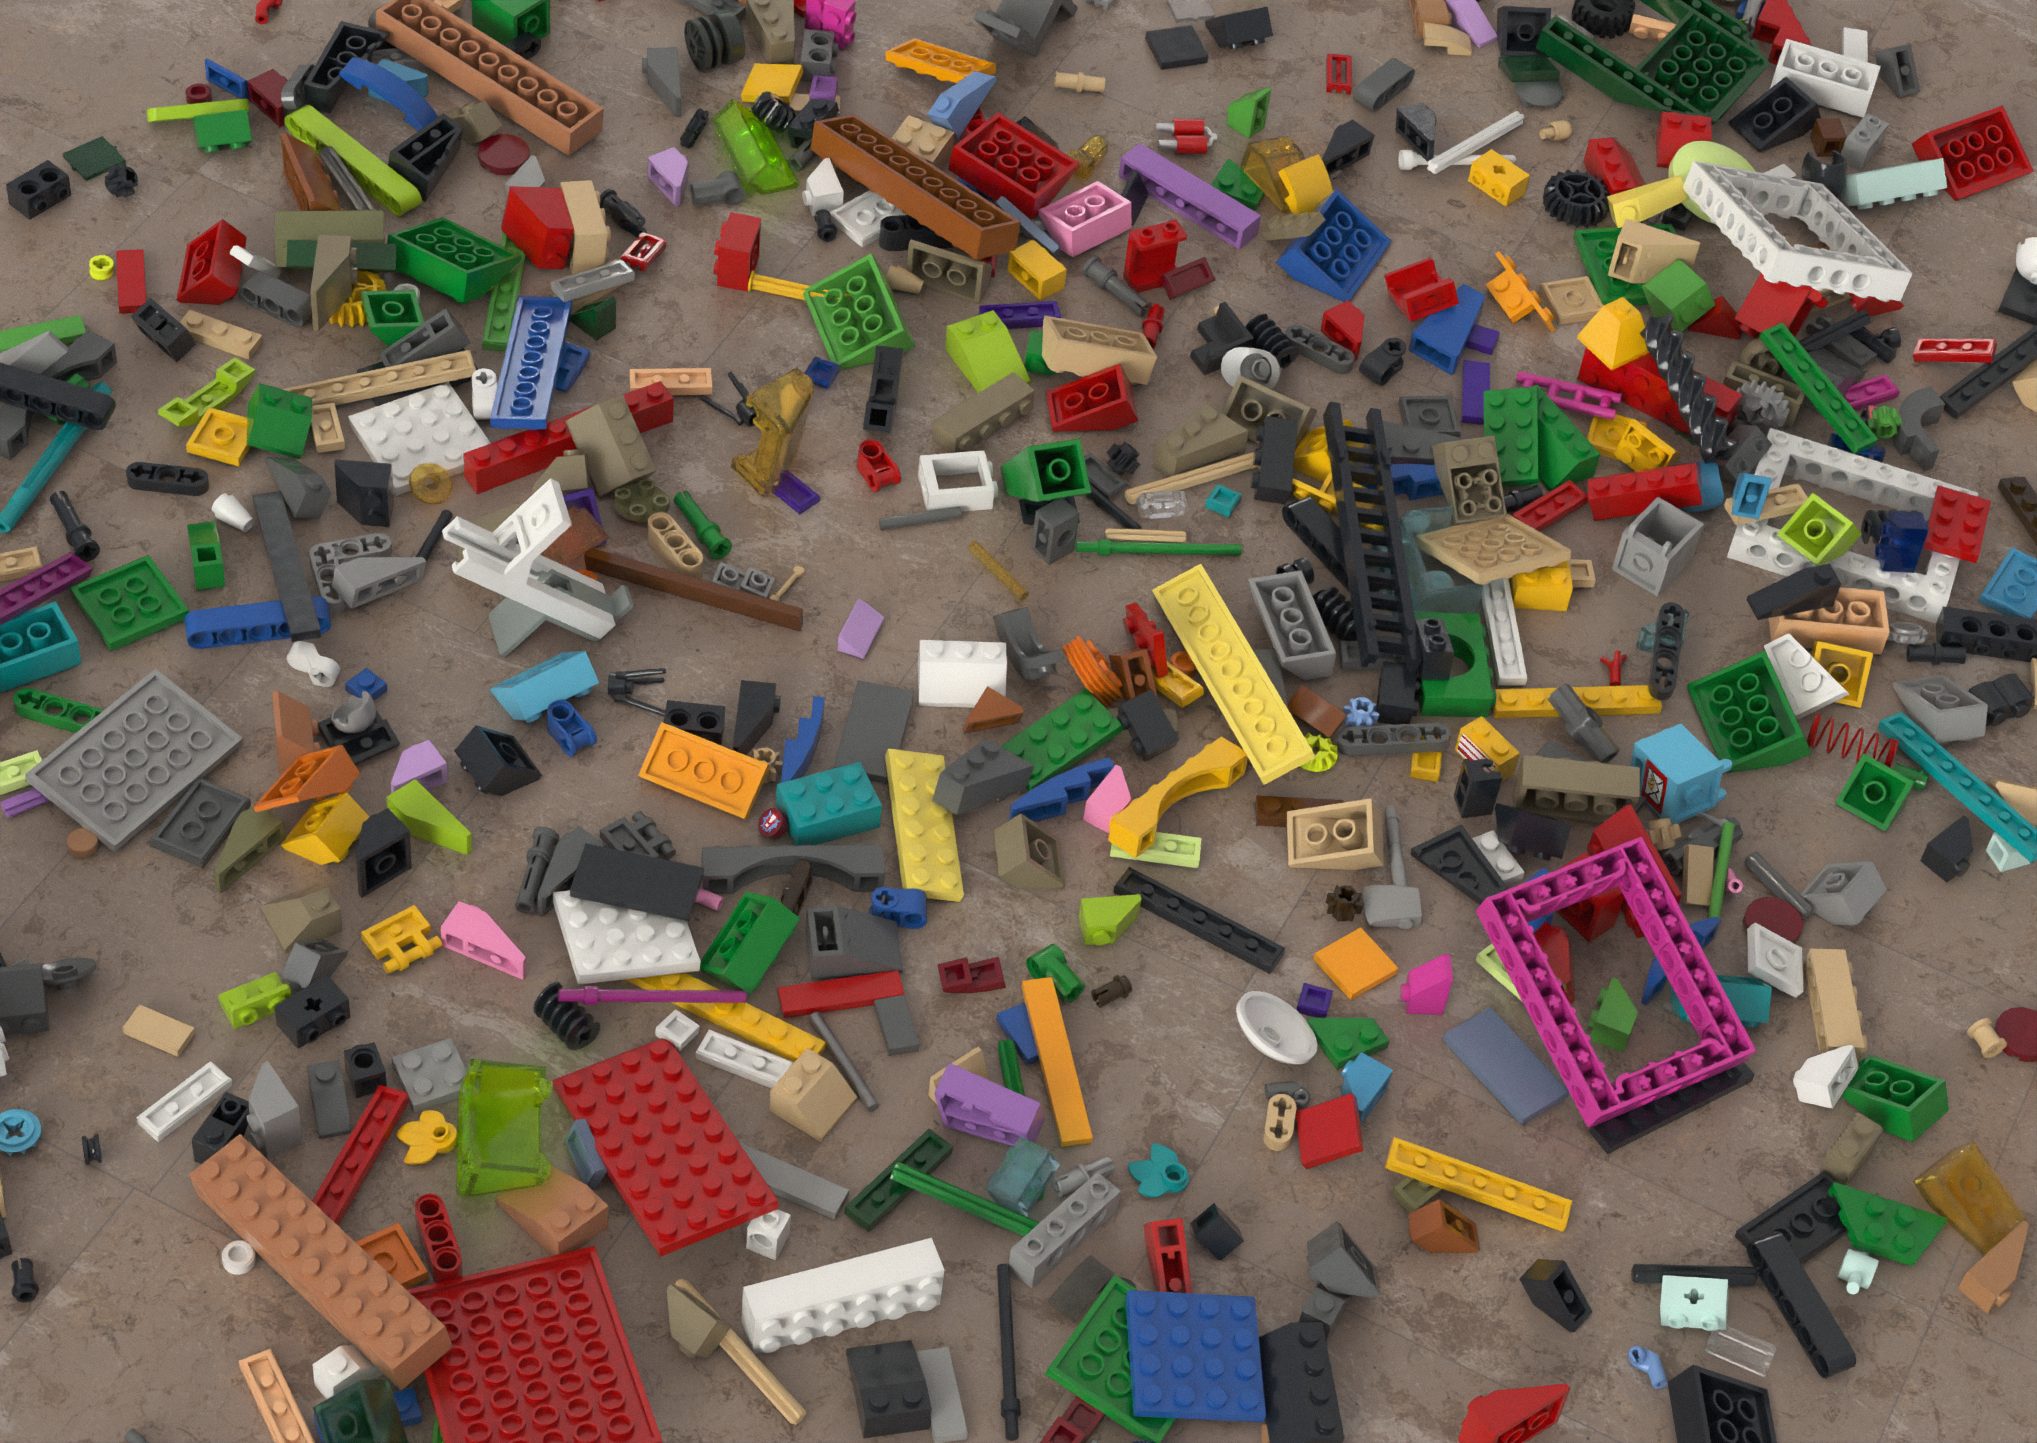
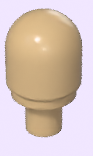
M1566 120L1554 121L1548 124L1547 128L1541 129L1539 135L1541 139L1549 138L1551 141H1561L1571 136L1573 128L1570 122Z

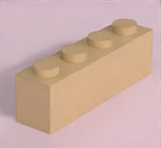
M1810 948L1803 968L1819 1054L1846 1045H1852L1855 1048L1857 1062H1859L1862 1053H1865L1867 1050V1038L1865 1035H1862L1861 1031L1862 1013L1860 1010H1857L1856 1006L1857 988L1852 985V963L1847 960L1846 950Z

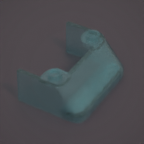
M1452 506L1413 509L1406 511L1399 517L1414 612L1476 613L1483 586L1480 584L1454 586L1452 578L1447 573L1437 570L1427 571L1415 540L1416 535L1448 528L1453 514ZM1370 544V550L1388 552L1385 546ZM1376 566L1380 572L1391 574L1390 568ZM1382 589L1384 594L1395 595L1393 590ZM1390 611L1392 616L1398 617V612Z

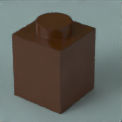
M1816 118L1810 139L1817 157H1832L1833 150L1841 154L1847 136L1840 118Z

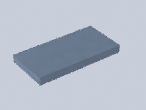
M1491 1007L1444 1033L1442 1040L1520 1125L1525 1124L1568 1098V1089Z

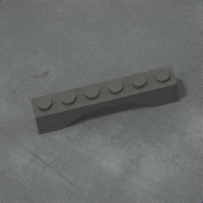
M87 330L80 338L73 342L65 355L44 370L41 375L65 381L75 374L84 377L85 381L100 379L117 363L115 343ZM6 403L2 405L0 409V456L11 460L28 445V434L31 423L37 414L36 412Z
M883 844L702 847L701 867L704 868L702 889L715 894H733L742 887L757 880L775 875L791 874V869L798 860H806L811 863L812 870L810 875L825 878L841 884L853 892H873L879 887H884Z

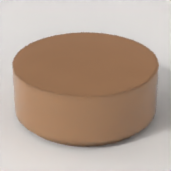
M77 828L67 836L68 851L74 857L87 858L98 850V837L86 828Z

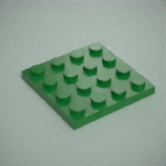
M1672 224L1648 225L1676 234ZM1622 227L1575 230L1574 241L1601 303L1606 305L1624 297L1633 306L1649 305L1641 287L1645 283H1629L1608 276L1613 253Z
M1114 1274L1050 1364L1045 1375L1146 1443H1160L1176 1418L1134 1416L1125 1295L1128 1290L1137 1289Z

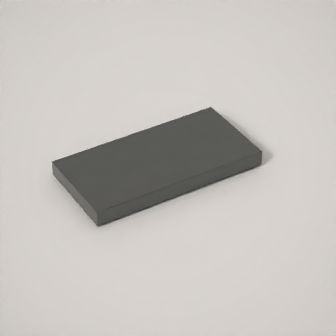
M858 680L834 768L861 762L870 781L888 784L885 754L888 749L900 750L915 691Z

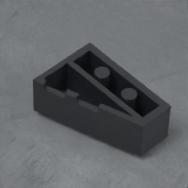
M443 113L391 150L388 166L414 185L419 191L422 200L426 202L458 153L463 128Z

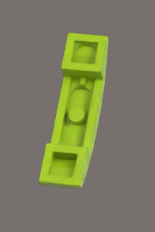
M234 357L216 370V379L185 400L177 396L158 410V414L179 427L197 424L201 421L209 407L221 410L237 397L255 375V369Z

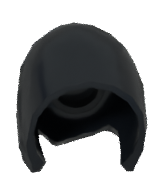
M1833 150L1832 163L1826 164L1814 158L1813 153L1808 152L1803 160L1802 180L1821 183L1838 198L1843 191L1846 181L1847 163L1845 157Z

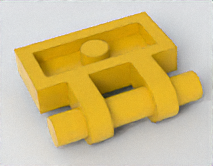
M415 905L361 932L362 941L377 960L387 955L391 957L390 960L383 963V968L387 974L396 970L402 971L409 967V963L421 957L425 959L433 955L434 950L442 947V942L438 936L429 940L425 938V935L431 933V925ZM413 942L415 947L403 953L400 948Z

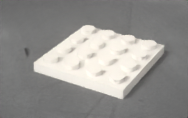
M449 382L348 416L349 426L372 461L392 464L393 492L396 496L463 473V453L490 444V441Z
M570 890L553 892V904L578 985L700 971L701 961L687 921L570 897Z

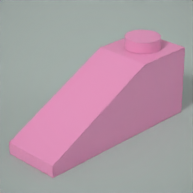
M458 901L441 926L442 946L524 980L526 977V957L486 912L475 905H468Z

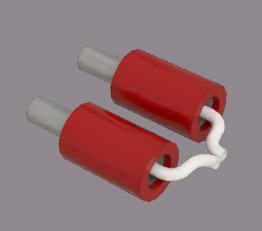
M1173 118L1172 123L1155 124V132H1172V137H1175V140H1158V149H1175V154H1206L1207 147L1213 144V140H1217V134L1212 133L1208 127L1204 126V119ZM1204 130H1206V131L1208 132V134H1209L1210 136H1212V137L1209 139V142H1208V143H1207V136L1204 135Z

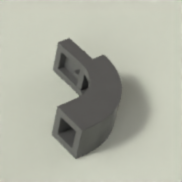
M1931 386L1913 392L1903 401L1898 415H1901L1902 425L1897 426L1898 434L1892 436L1894 446L1900 456L1910 453L1913 460L1918 463L1923 471L1933 468L1939 449L1922 427L1938 423L1945 406L1943 400Z
M1028 607L1017 608L993 616L1000 642L1006 643V655L1015 670L1023 678L1033 680L1056 673L1054 663L1064 661L1061 649L1047 650L1041 644L1034 630Z

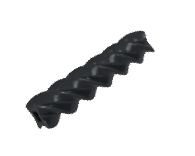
M1673 313L1660 318H1648L1646 327L1640 332V335L1645 339L1647 349L1656 361L1657 369L1667 383L1672 399L1678 404L1679 413L1684 422L1689 426L1690 435L1700 448L1702 459L1705 464L1715 460L1730 459L1731 452L1739 445V442L1726 435L1728 420L1715 414L1717 399L1715 396L1704 392L1706 377L1693 370L1694 354L1682 349L1684 334L1671 327Z

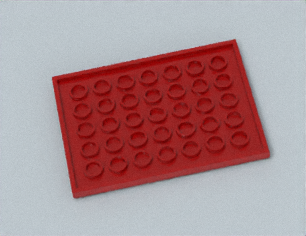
M595 1246L407 1289L411 1295L445 1325L453 1346L423 1372L444 1443H663Z

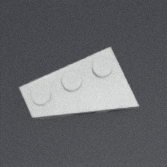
M1789 633L1764 645L1792 711L1798 720L1849 695Z

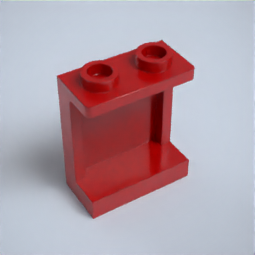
M1177 219L1129 231L1123 278L1135 292L1140 293L1164 287L1159 276L1177 268L1175 261L1178 243L1187 239V234Z
M1431 257L1384 275L1389 298L1410 322L1459 304L1454 281L1451 278L1443 280L1436 272L1434 260Z

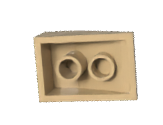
M1372 798L1287 811L1289 867L1360 870L1384 866L1382 812Z

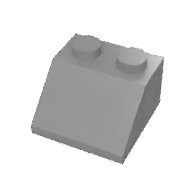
M1872 861L1826 864L1800 895L1813 907L1812 912L1831 924L1854 926L1863 921L1865 914L1879 902V898L1887 889Z
M266 1061L261 1065L248 1100L250 1114L247 1115V1121L252 1129V1132L249 1133L252 1145L257 1150L261 1149L266 1158L270 1159L301 1144L302 1133L299 1106L270 1063Z

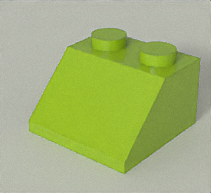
M1814 493L1809 496L1777 534L1778 537L1816 566L1824 565L1843 556L1862 535L1853 522Z

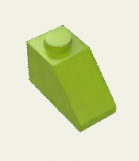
M1141 895L1081 898L1078 918L1084 946H1102L1115 943L1138 918Z

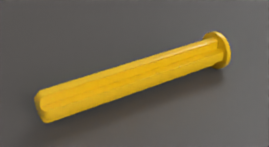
M753 270L748 283V291L750 292L753 289L806 301L803 295L806 291L804 289L810 287V285L755 274ZM810 292V293H809L811 297H814V296L824 297V295H825V294H820V293H816V292Z

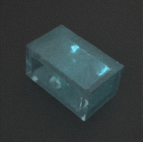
M1019 1136L1016 1143L1007 1151L1006 1157L997 1172L993 1173L985 1189L997 1204L1027 1217L1060 1164L1050 1150Z

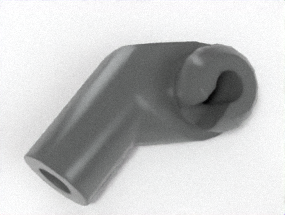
M1295 1081L1268 1083L1264 1086L1266 1099H1270L1276 1094H1286L1294 1099L1296 1107H1304L1310 1101V1093Z

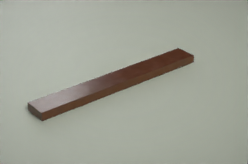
M587 547L584 554L586 570L799 632L803 625V610L799 607L591 547Z

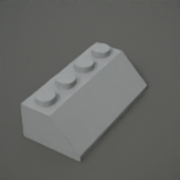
M1302 570L1248 579V585L1281 666L1304 680L1332 676L1336 652Z

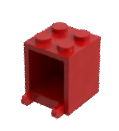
M1760 273L1737 313L1735 320L1740 324L1738 328L1753 339H1757L1762 331L1782 322L1792 335L1796 337L1812 307L1815 305L1823 309L1827 306L1828 302L1819 291L1810 286L1801 285V287H1795L1782 281L1771 283L1765 280L1764 275Z

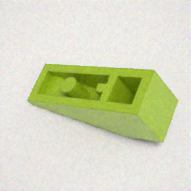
M416 779L386 797L387 808L410 830L411 836L466 855L472 853V833Z

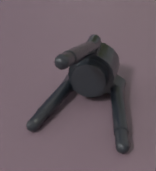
M732 372L728 373V377L743 398L736 406L737 414L704 395L700 396V400L730 417L739 426L745 423L747 426L752 427L758 424L764 416L763 410L755 403L747 389L736 379Z
M666 669L610 672L608 695H615V702H625L665 716V710L627 697V694L633 693L634 684L663 683L665 680L662 677L641 676L665 674Z

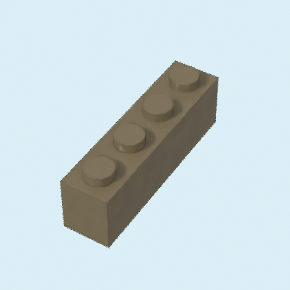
M1012 372L935 419L932 440L948 453L967 452L972 446L983 439H988L996 431L1003 427H1008L1014 420L1030 413L1034 406L1035 390Z

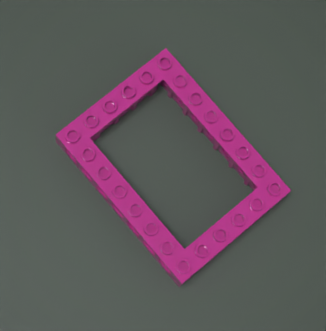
M1642 836L1487 897L1476 910L1482 925L1588 1128L1738 1066L1756 1052L1753 1043ZM1619 886L1701 1041L1695 1047L1684 1052L1678 1050L1669 1058L1660 1062H1649L1641 1070L1631 1074L1625 1072L1610 1083L1604 1071V1063L1599 1062L1590 1044L1591 1038L1589 1034L1585 1035L1575 1015L1577 1013L1575 1007L1571 1008L1561 989L1563 984L1560 980L1556 979L1547 962L1548 956L1546 952H1542L1533 935L1534 929L1532 925H1528V922Z

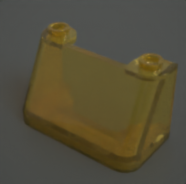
M798 367L747 396L746 405L749 408L753 406L757 417L753 419V423L762 433L758 448L745 456L742 454L735 456L732 459L731 468L762 497H767L776 492L800 448L814 394V383Z

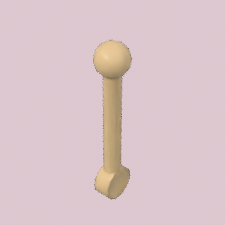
M795 566L793 575L769 599L780 602L779 598L797 578L804 576V568Z

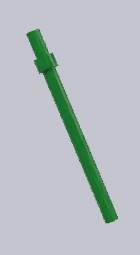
M1110 539L1076 541L1075 546L1076 552H1093L1109 556L1110 553L1241 555L1242 551L1241 544L1110 542Z

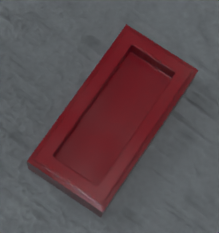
M1205 257L1159 276L1170 300L1215 281V277Z

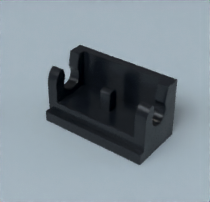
M1463 759L1454 792V799L1461 818L1492 815L1502 782L1500 772L1492 771L1487 773L1482 770L1483 767H1492V760L1480 759L1470 761L1469 759Z

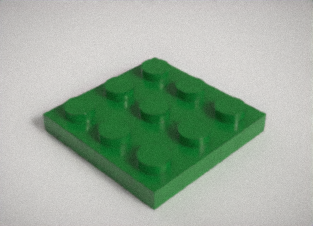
M149 555L70 587L72 598L110 651L179 623L189 613L187 606Z

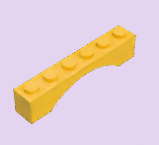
M1222 736L1212 744H1207L1200 753L1188 758L1184 765L1176 771H1171L1160 783L1152 785L1148 792L1140 798H1135L1124 810L1115 813L1109 822L1108 841L1134 858H1137L1154 845L1158 821L1163 813L1174 803L1197 792L1228 788L1244 776L1248 760L1246 753L1243 749Z

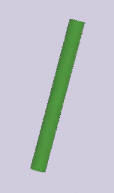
M1724 822L1722 827L1708 918L1717 917L1720 919L1735 825L1731 822Z

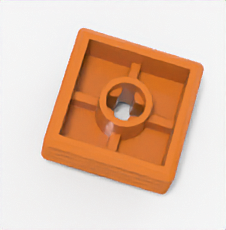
M1077 636L1076 639H1072L1071 643L1067 642V646H1062L1064 654L1084 686L1105 708H1108L1109 704L1113 705V701L1117 702L1118 698H1122L1123 694L1119 689L1123 686L1121 680L1114 671L1110 670L1109 661L1101 651L1099 652L1091 639L1085 642L1081 636Z

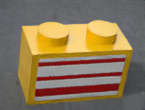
M1481 716L1460 728L1455 751L1463 759H1469L1470 761L1480 759L1492 760V767H1483L1482 770L1487 773L1492 771L1500 772L1502 782L1514 775L1520 752L1488 721Z

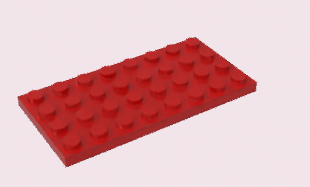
M661 1038L552 1080L554 1091L573 1121L586 1119L595 1139V1148L607 1169L606 1173L660 1257L779 1209L778 1199L670 1041Z

